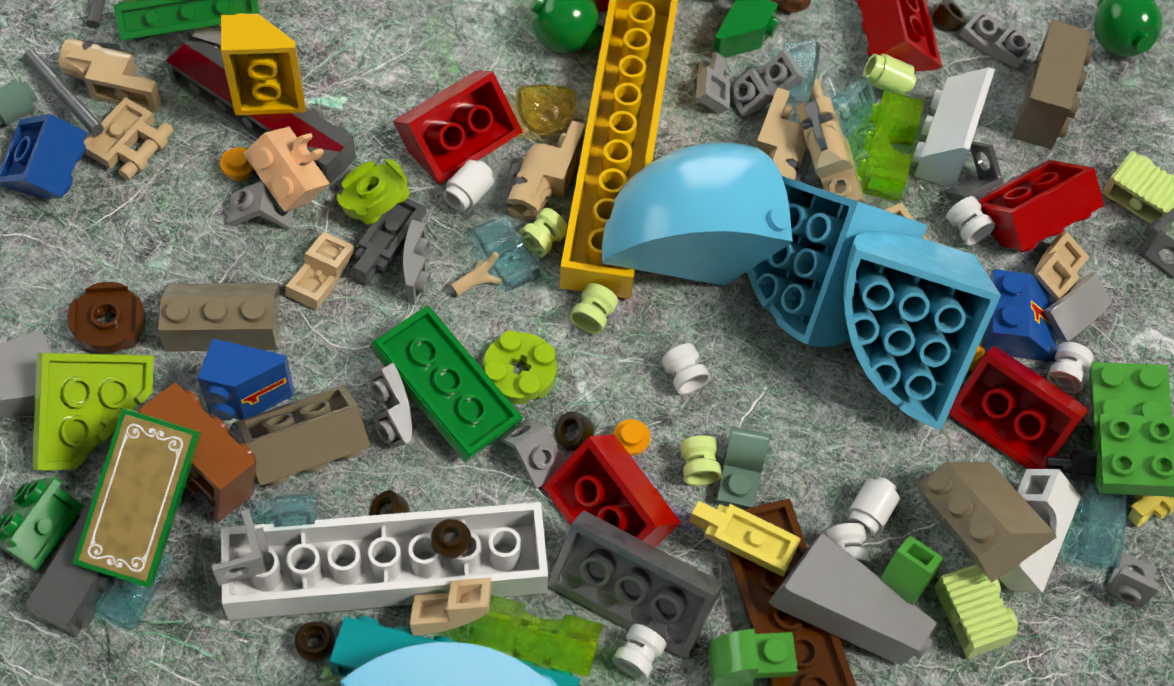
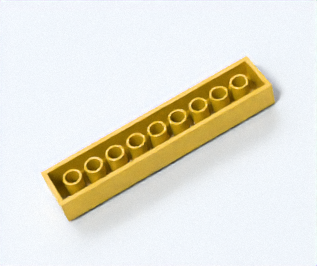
M609 0L561 261L560 289L583 292L588 284L596 283L607 287L619 298L631 299L635 269L602 263L603 234L606 221L610 219L614 208L613 202L623 186L635 174L653 162L678 0Z

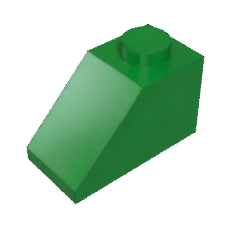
M735 0L715 36L712 55L714 52H717L727 58L762 48L767 36L773 38L778 28L780 19L775 18L778 4L770 0Z

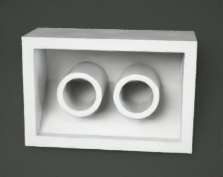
M987 67L948 77L943 91L935 90L930 109L936 111L934 117L927 115L921 135L927 136L925 143L918 141L912 161L918 163L914 174L915 177L949 188L955 186L970 150L995 69Z

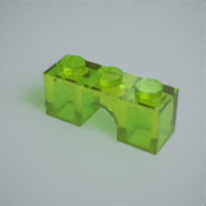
M884 91L880 104L873 103L869 123L875 125L873 131L867 129L862 150L868 151L867 158H860L857 169L858 178L862 179L861 188L864 194L900 202L907 183L912 155L899 152L891 145L901 144L912 147L919 127L924 100Z
M491 594L489 613L476 620L471 644L488 647L511 657L589 677L595 662L604 624L567 614L560 620L538 618L525 611L526 603Z

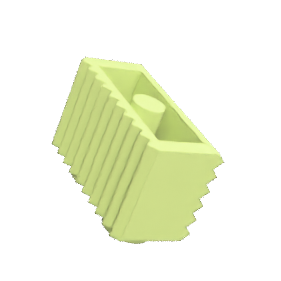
M1131 151L1110 177L1102 194L1151 224L1156 218L1161 221L1174 208V175L1167 174L1165 170L1155 166L1149 158L1137 155L1135 151Z
M977 565L940 576L934 589L966 658L978 656L979 654H984L1010 644L1017 635L1018 622L1013 610L1010 607H1006L1003 604V599L1000 598L1001 588L998 579L991 583Z

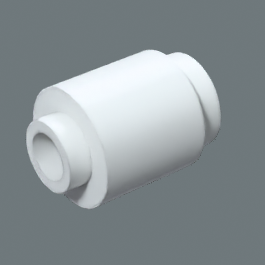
M468 160L446 183V190L443 192L445 201L459 212L473 208L493 186L492 170L482 161Z
M882 477L867 479L849 508L850 516L847 519L848 523L862 524L866 536H874L877 531H881L900 500V496L896 492V486Z

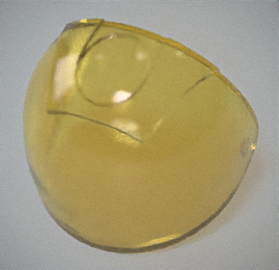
M557 85L521 86L516 90L515 102L517 112L524 125L532 132L539 135H552L563 130L572 120L576 108V93L573 89Z

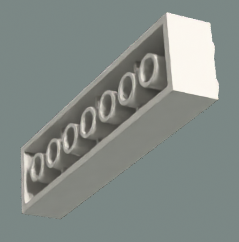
M541 502L254 525L255 529L263 527L269 551L262 553L266 573L223 584L222 606L228 620L413 605L414 595L449 593L450 583L453 580L490 577L492 581L491 598L547 593L548 568ZM446 519H456L463 522L471 532V545L468 551L455 559L439 556L431 545L432 530L439 522ZM245 526L221 528V563L252 554ZM452 532L444 536V540L447 542H454L458 539V535ZM245 567L234 568L227 571L226 573L237 572L244 569Z

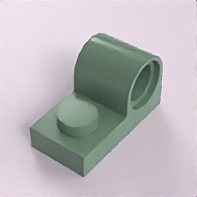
M732 426L715 506L721 504L728 507L729 504H732L742 510L755 507L770 434Z

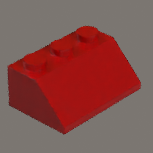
M856 0L862 12L863 21L861 26L867 35L869 44L867 53L869 58L873 54L880 56L886 54L913 66L914 72L942 68L926 0Z
M475 70L393 120L408 152L437 184H442L453 177L468 160L478 161L523 133L493 71Z
M1048 160L988 192L986 197L978 200L983 214L989 215L996 224L990 234L1000 246L1012 248L1018 252L1034 249L1041 240L1064 232L1065 227L1074 222L1090 218L1092 212L1104 206L1095 168L1055 160Z
M994 346L985 353L956 396L948 415L1027 469H1045L1046 456L1055 457L1089 408Z
M614 434L589 436L542 486L570 525L584 510L657 547L681 523Z

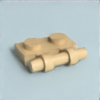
M125 97L101 122L104 126L103 132L98 136L90 134L84 140L86 145L84 154L109 169L119 160H122L125 164L118 172L124 179L130 180L136 172L141 173L148 166L147 160L156 150L161 151L168 144L167 138L174 132V129L166 122H163L157 129L151 127L155 122L153 113ZM139 138L145 140L137 151L131 149Z

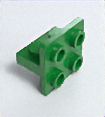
M57 477L33 480L31 483L25 482L14 494L12 501L15 504L7 515L4 513L0 515V548L32 571L39 570L84 506L59 488L62 481Z

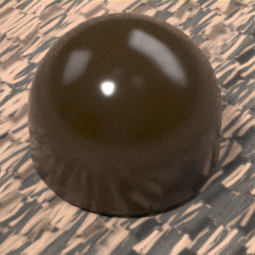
M942 0L932 12L933 24L944 32L957 31L966 23L964 13L951 0Z
M574 411L563 414L555 428L557 442L562 447L571 450H577L589 436H594L595 433L592 421L586 415ZM573 423H578V435L571 441L567 440L565 437L567 427Z
M387 490L380 493L374 499L370 508V516L379 515L381 508L390 503L391 509L388 514L410 513V508L404 497L394 491Z

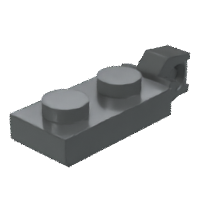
M407 198L404 202L396 204L392 209L382 214L380 219L369 227L358 243L359 249L356 253V258L359 260L353 268L355 270V280L368 285L378 269L385 271L388 265L390 266L404 247L411 221L421 222L425 217V206Z

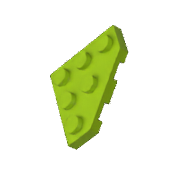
M37 352L32 469L76 470L87 459L86 456L115 431L122 408L133 410L153 393L154 355Z

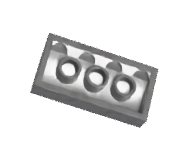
M584 510L573 521L548 581V587L629 630L633 624H641L652 629L666 641L665 649L686 660L724 585L723 582Z

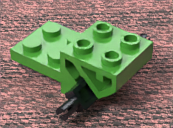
M1091 362L1089 368L1093 434L1090 441L1091 451L1073 450L1071 451L1070 458L1046 456L1045 469H1060L1061 472L1069 473L1071 479L1076 481H1095L1101 494L1174 497V417H1172L1168 365Z

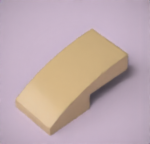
M1066 231L1059 234L1051 243L1037 264L1033 275L1055 301H1058L1065 296L1080 276L1077 272L1090 257Z
M323 232L305 253V264L286 285L285 296L318 310L344 272L355 251V245Z
M491 577L453 580L450 583L449 593L414 595L410 620L413 636L455 629L489 613L492 589Z

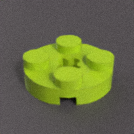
M384 159L386 164L376 165L373 160L363 163L353 169L343 179L341 185L344 189L341 195L337 193V200L347 216L353 219H361L364 224H373L380 219L382 214L392 209L396 204L404 202L409 197L410 191L407 187V177L396 161Z
M509 330L502 333L500 338L494 341L486 351L483 360V370L511 404H527L528 400L537 397L541 399L546 396L553 388L557 377L556 352L552 345L534 334L518 333L517 331ZM524 362L530 370H522L520 375L515 374L514 366L512 365Z

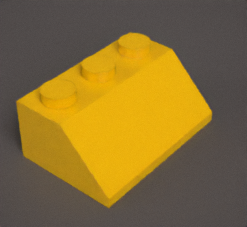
M239 13L235 15H221V55L235 116L305 113L306 103L296 42L259 14Z

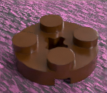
M118 282L96 283L86 288V294L82 295L78 301L75 298L70 304L67 316L68 325L83 350L95 353H114L122 349H131L138 343L139 335L145 326V310L141 299L137 294L135 295L129 291L127 286ZM107 311H111L113 317H115L113 321L105 324L97 321L98 318H103Z

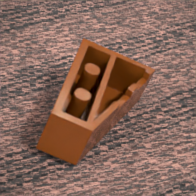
M174 382L138 409L140 413L202 432L188 475L192 481L186 486L193 495L200 490L214 507L210 516L216 523L220 522L252 495L257 462L254 453L246 444L242 442L238 444L229 435V431L223 421L216 416L211 417L202 408L200 400L190 390L184 391Z

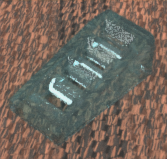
M867 76L860 77L831 99L842 133L846 139L878 106ZM857 95L859 96L862 106H860Z

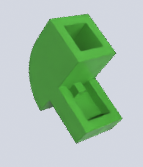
M910 535L896 551L880 580L911 605H915L924 589L942 566L940 563L944 557Z
M755 629L730 632L712 640L707 651L711 686H752L755 678L796 676L798 672L793 632L755 634Z

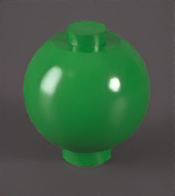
M533 0L530 6V10L533 12L531 18L532 28L537 39L546 48L554 52L572 53L583 47L593 50L603 36L604 27L597 23L598 10L593 0Z
M1099 0L1093 23L1094 33L1099 44L1109 53L1120 57L1137 56L1148 51L1158 40L1163 25L1162 13L1155 0Z

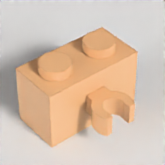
M290 127L265 132L243 153L283 211L309 204L330 184L314 162L322 157L324 153L322 148L309 152L307 143L312 139V134L309 133L296 137Z

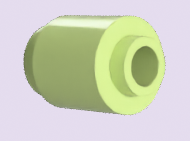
M873 54L867 61L863 71V78L868 80L871 86L896 97H902L905 93H909L916 83L913 66L886 54L881 56Z

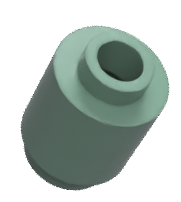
M15 79L0 88V126L4 123L8 126L36 109L32 102L36 101L37 97L26 81L20 84Z

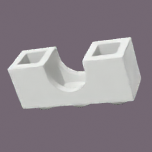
M1027 469L1017 492L1055 532L1057 538L999 577L1009 591L1043 593L1081 498V495L1060 469Z

